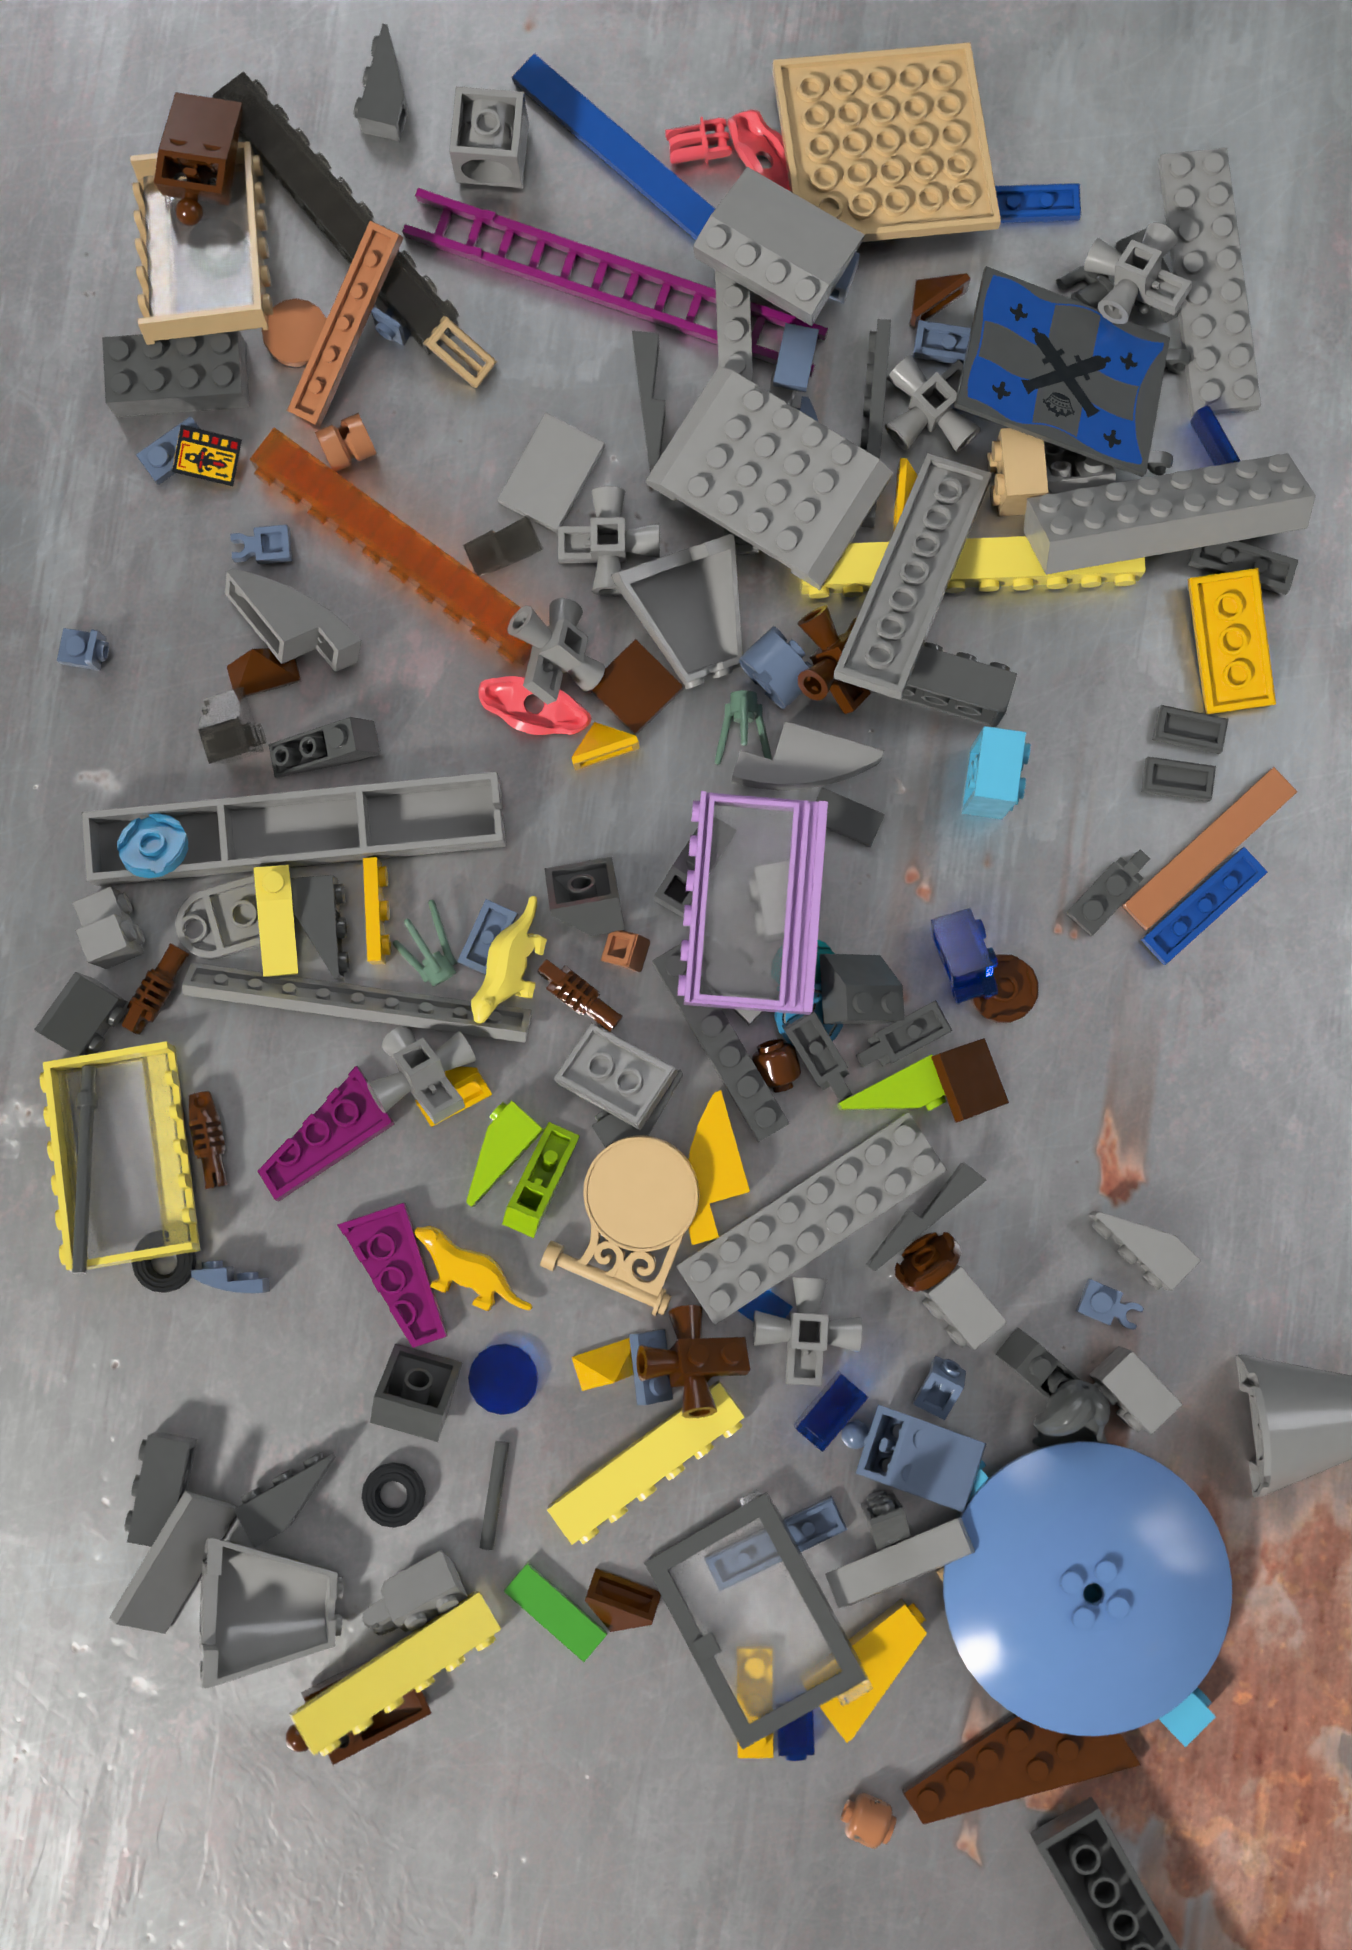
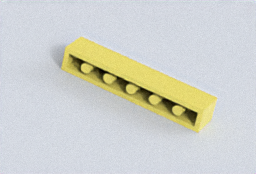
M720 1380L709 1387L717 1408L715 1414L703 1418H685L682 1416L681 1407L548 1506L547 1511L571 1545L578 1540L582 1544L591 1540L600 1532L597 1526L607 1519L611 1523L618 1520L628 1511L626 1507L628 1503L636 1497L640 1502L645 1500L657 1490L654 1485L665 1476L668 1480L673 1479L685 1469L683 1465L685 1461L693 1455L697 1460L714 1448L711 1443L722 1434L725 1438H728L743 1426L740 1421L745 1418L744 1413Z
M472 1592L467 1596L468 1598L459 1602L458 1606L452 1610L440 1613L428 1621L422 1628L413 1631L289 1713L310 1752L313 1755L321 1752L322 1756L329 1754L342 1744L339 1738L351 1730L354 1735L360 1733L373 1723L372 1716L381 1710L389 1713L404 1703L403 1695L412 1689H415L417 1693L424 1690L435 1682L433 1675L446 1668L447 1672L455 1669L466 1661L464 1654L475 1647L477 1651H481L496 1641L494 1634L502 1629L480 1592Z

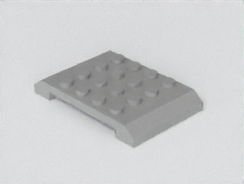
M718 366L648 475L646 484L674 502L678 499L791 569L792 574L821 590L892 478L893 472L879 458L733 370Z

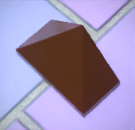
M965 273L916 280L910 327L913 330L916 329L919 320L927 321L965 294L971 280L969 275Z
M269 648L251 649L227 665L236 700L302 681L296 658L281 664Z
M595 1568L585 1602L610 1632L652 1625L661 1594L657 1590Z

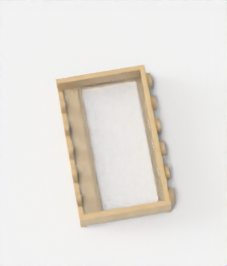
M251 142L238 143L229 206L198 201L203 208V217L194 226L184 225L176 216V206L182 198L163 196L154 184L158 153L130 156V162L138 179L137 183H132V188L139 206V210H134V220L140 233V238H135V246L142 265L136 266V273L143 289V294L137 295V299L144 318L137 319L146 344H155L157 340L263 327V330H269L268 315H273V306L270 294H266V287H271V277L268 265L264 266V259L269 258V249L266 237H262V231H267V221L264 210H260V204L265 203V193L262 182L258 181V176H263V165L260 155H254ZM180 177L177 180L187 181V178Z

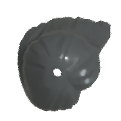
M1070 1380L1063 1383L1050 1396L1045 1412L1035 1417L1033 1425L1038 1430V1436L1033 1438L1032 1442L1040 1448L1073 1441L1108 1443L1105 1437V1425L1110 1418V1408L1106 1396L1101 1393L1097 1386L1083 1380Z

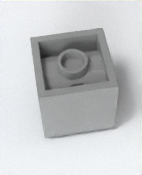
M456 86L449 149L456 183L523 188L529 128L524 92Z

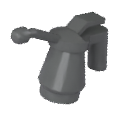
M1084 265L1056 280L1061 290H1066L1083 280L1089 285L1073 293L1070 299L1098 309V303L1114 288L1108 275L1084 271ZM1135 300L1134 305L1138 307L1139 312L1142 314L1149 312V305Z

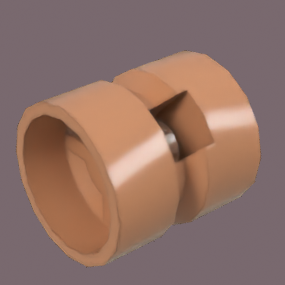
M359 413L341 420V425L338 428L330 425L315 432L333 473L351 466L352 459H357L361 462L377 454Z

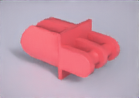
M700 117V124L666 129L665 135L667 141H669L671 164L705 159L706 164H708V160L731 155L732 148L727 145V141L730 139L729 133L725 132L724 129L727 126L726 119L716 118L703 121V117ZM715 131V133L706 134V132ZM711 145H717V146H718V147L708 148V146H711Z

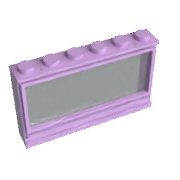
M701 791L700 801L693 800L691 821L698 822L697 835H690L689 856L695 857L694 870H687L686 891H693L692 905H685L683 926H690L689 940H682L680 961H687L686 975H679L677 996H684V1005L810 1015L812 1013L828 801L816 802L707 793V791Z

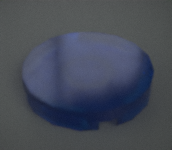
M508 1343L492 1345L480 1352L471 1364L468 1375L470 1393L476 1403L486 1411L499 1415L515 1413L527 1406L536 1393L539 1381L537 1367L531 1355L521 1347Z

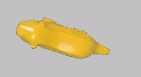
M424 1226L415 1229V1236L430 1252L439 1274V1278L432 1281L430 1287L446 1293L451 1287V1282L455 1281L463 1287L472 1288L479 1295L473 1300L472 1305L486 1311H490L495 1304V1292L521 1309L528 1311L532 1309L531 1303L520 1299L511 1290L504 1272L492 1257L456 1246L437 1227Z

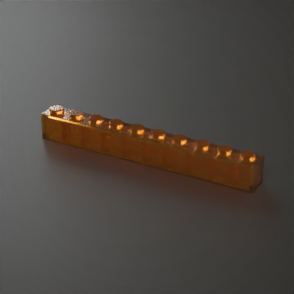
M274 427L250 457V461L256 469L254 475L268 486L275 483L283 489L280 492L282 496L292 504L297 506L300 502L309 508L307 513L319 524L324 525L328 522L336 528L334 533L345 543L351 545L354 541L363 548L361 553L376 565L380 561L390 568L388 573L398 582L405 584L408 581L417 588L415 593L429 604L435 601L444 607L442 610L443 614L456 624L463 621L471 627L469 632L477 640L484 644L489 640L498 647L496 652L503 659L511 664L516 660L521 665H525L530 658L533 645L508 633L509 622L514 614L521 609L520 606Z

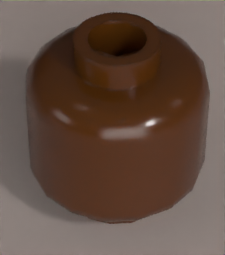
M783 1039L769 1040L757 1046V1052L753 1054L752 1061L768 1088H773L775 1093L793 1088V1081L801 1075V1067L795 1047L789 1043H784Z

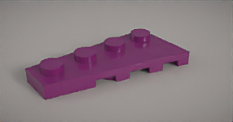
M355 1066L348 1074L349 1077L326 1097L327 1100L314 1114L311 1113L302 1123L303 1126L294 1136L288 1138L257 1171L276 1201H281L395 1125L388 1112L384 1114L376 1104L368 1089V1081L358 1066Z
M406 1203L338 1224L337 1226L349 1241L353 1252L360 1263L363 1264L377 1291L381 1293L389 1306L390 1312L412 1348L447 1337L446 1328L433 1288L430 1287L431 1281L414 1233Z

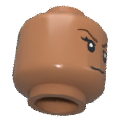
M860 1793L854 1802L848 1799L840 1818L841 1821L845 1822V1834L848 1838L872 1849L878 1848L882 1843L886 1845L896 1825V1817L892 1815L891 1805L866 1793Z

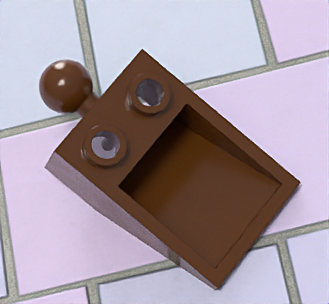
M179 92L174 94L158 149L154 184L163 196L182 198L176 206V216L184 225L194 226L201 221L203 208L198 201L226 206L230 204L243 111L242 102ZM180 177H186L187 181H181L177 179Z
M365 1663L332 1676L301 1692L305 1703ZM412 1689L402 1696L404 1703L389 1713L381 1710L371 1717L373 1723L356 1735H354L352 1730L348 1732L349 1741L328 1754L332 1765L432 1714L423 1692L417 1693L415 1689ZM295 1724L291 1725L287 1730L285 1738L287 1746L294 1752L308 1750Z

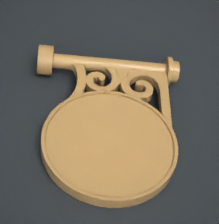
M637 1135L625 1137L607 1146L593 1160L584 1182V1204L591 1223V1237L587 1250L580 1259H576L563 1253L564 1245L551 1240L543 1254L540 1266L550 1271H554L557 1266L654 1307L652 1311L654 1316L657 1313L664 1316L672 1296L666 1294L667 1290L663 1286L683 1236L693 1222L699 1205L698 1179L689 1160L678 1148L669 1142L652 1136ZM601 1234L606 1240L599 1243ZM670 1245L661 1270L655 1279L645 1281L635 1274L633 1268L635 1260L644 1259L648 1263L647 1268L642 1265L637 1268V1272L641 1276H648L656 1268L655 1256L650 1251L659 1250ZM606 1248L614 1250L616 1254V1263L608 1271L588 1264L593 1256L600 1264L605 1265L609 1263L612 1255L609 1253L603 1256L602 1253ZM623 1249L633 1251L625 1259V1251Z

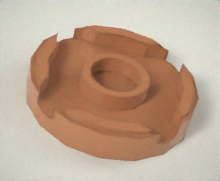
M297 298L284 300L273 307V315H268L269 330H263L262 327L264 344L271 356L281 364L291 367H302L308 363L327 319L320 308L310 301Z

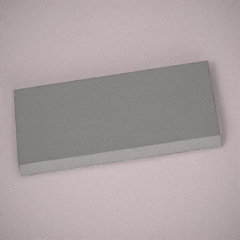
M185 1491L109 1618L117 1625L166 1634L202 1573L203 1560H207V1553L204 1550L207 1538L222 1540L236 1517L234 1509L237 1507L228 1502Z

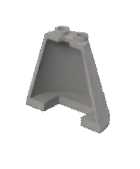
M733 533L611 574L614 584L682 683H684L686 689L705 683L703 677L707 674L712 673L714 679L733 672L731 666L738 664L739 658L743 656L736 549Z
M1243 1354L1236 1355L1240 1391L1249 1393L1257 1460L1249 1461L1253 1497L1266 1496L1352 1459V1375Z
M207 1538L204 1548L205 1553H207V1560H203L199 1622V1649L203 1656V1661H200L202 1688L220 1685L335 1646V1637L341 1636L342 1615L335 1614L336 1599H342L343 1578L338 1577L337 1572L221 1539Z

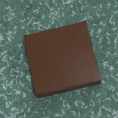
M635 639L605 668L601 681L590 692L634 735H637L684 689V686Z
M985 1038L931 1056L956 1123L1009 1103Z

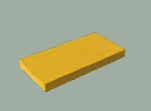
M1254 568L1189 578L1188 588L1205 714L1276 705L1259 569Z

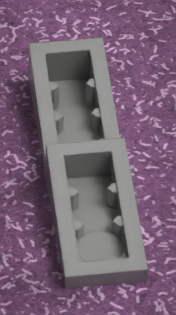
M957 1518L828 1572L825 1575L837 1607L842 1608L856 1604L908 1580L925 1575L975 1553L962 1518Z

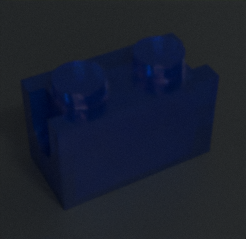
M838 1370L793 1425L798 1432L823 1452L869 1397Z

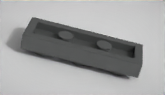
M1233 541L1194 548L1188 565L1215 574L1258 568L1261 588L1286 595L1290 591L1299 560L1246 543Z

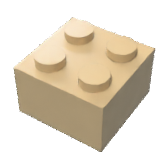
M1001 428L997 440L992 441V452H988L987 455L988 472L994 473L995 485L990 487L991 505L997 506L998 517L1025 515L1027 498L1043 496L1049 493L1044 440L1011 428Z

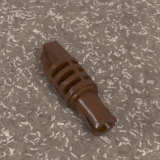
M170 943L168 945L169 947L155 969L151 968L150 971L148 970L145 979L141 981L140 987L137 988L136 994L132 996L127 1006L129 1011L122 1026L135 1034L140 1035L149 1021L154 1022L160 1013L161 1007L165 1005L166 999L169 998L171 991L175 988V976L186 958L190 955L174 944Z
M546 959L538 968V974L550 983L546 989L577 1014L583 1016L587 1014L610 1033L622 1019L623 1015L617 1013L599 998L598 990L566 965L560 969Z
M204 1091L190 1094L189 1127L194 1154L197 1156V1159H201L206 1184L205 1189L216 1187L214 1173L216 1174L218 1187L228 1185L222 1154H225L226 1150L222 1124L211 1092Z

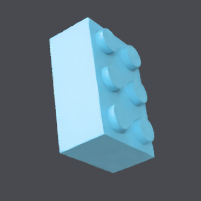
M987 726L982 728L970 748L962 814L1002 820L1009 811H1013L1014 805H1018L1019 799H1023L1026 778H1021L1020 776L1024 764L1027 765L1031 747L1030 743H1025L1026 732Z

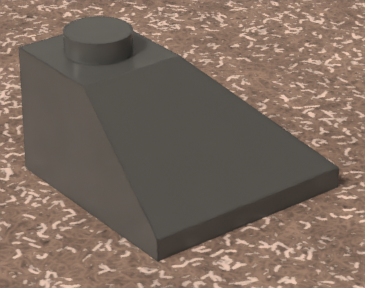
M612 856L545 868L549 907L552 916L590 936L625 930Z

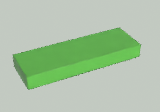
M528 1562L504 1589V1592L583 1662L586 1661L607 1636V1631Z

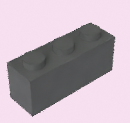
M154 1432L148 1435L147 1440L143 1439L138 1459L143 1461L140 1475L137 1474L135 1476L131 1491L132 1496H136L134 1508L129 1510L124 1527L125 1531L129 1532L128 1543L150 1547L154 1544L182 1495L188 1490L197 1439L162 1432Z

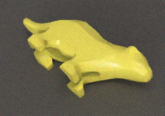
M535 896L529 898L526 909L521 917L502 930L489 947L484 982L474 998L471 999V1010L476 1023H484L499 1004L513 995L529 999L533 997L535 982L523 980L527 967V958L533 949H535L536 954L543 955L547 939L539 934H527L537 909V897Z

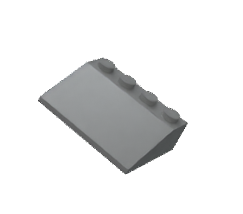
M747 167L709 217L693 245V250L697 260L812 326L865 235Z

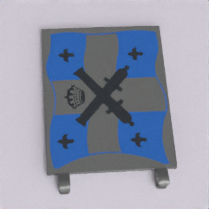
M986 266L982 274L955 408L1140 477L1146 474L1147 469L1159 476L1166 472V467L1171 468L1173 464L1172 454L1163 451H1150L1165 366L1174 373H1181L1184 365L1190 363L1191 353L1185 349L1168 348L1170 337L1130 321H1127L1125 324L1112 323L1104 318L1096 308Z

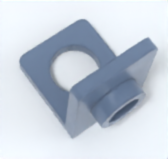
M400 297L395 298L385 313L376 307L371 310L376 331L389 341L393 339L403 346L424 317L423 312ZM399 310L408 311L412 317L410 324L403 328L399 322L392 318L394 313Z

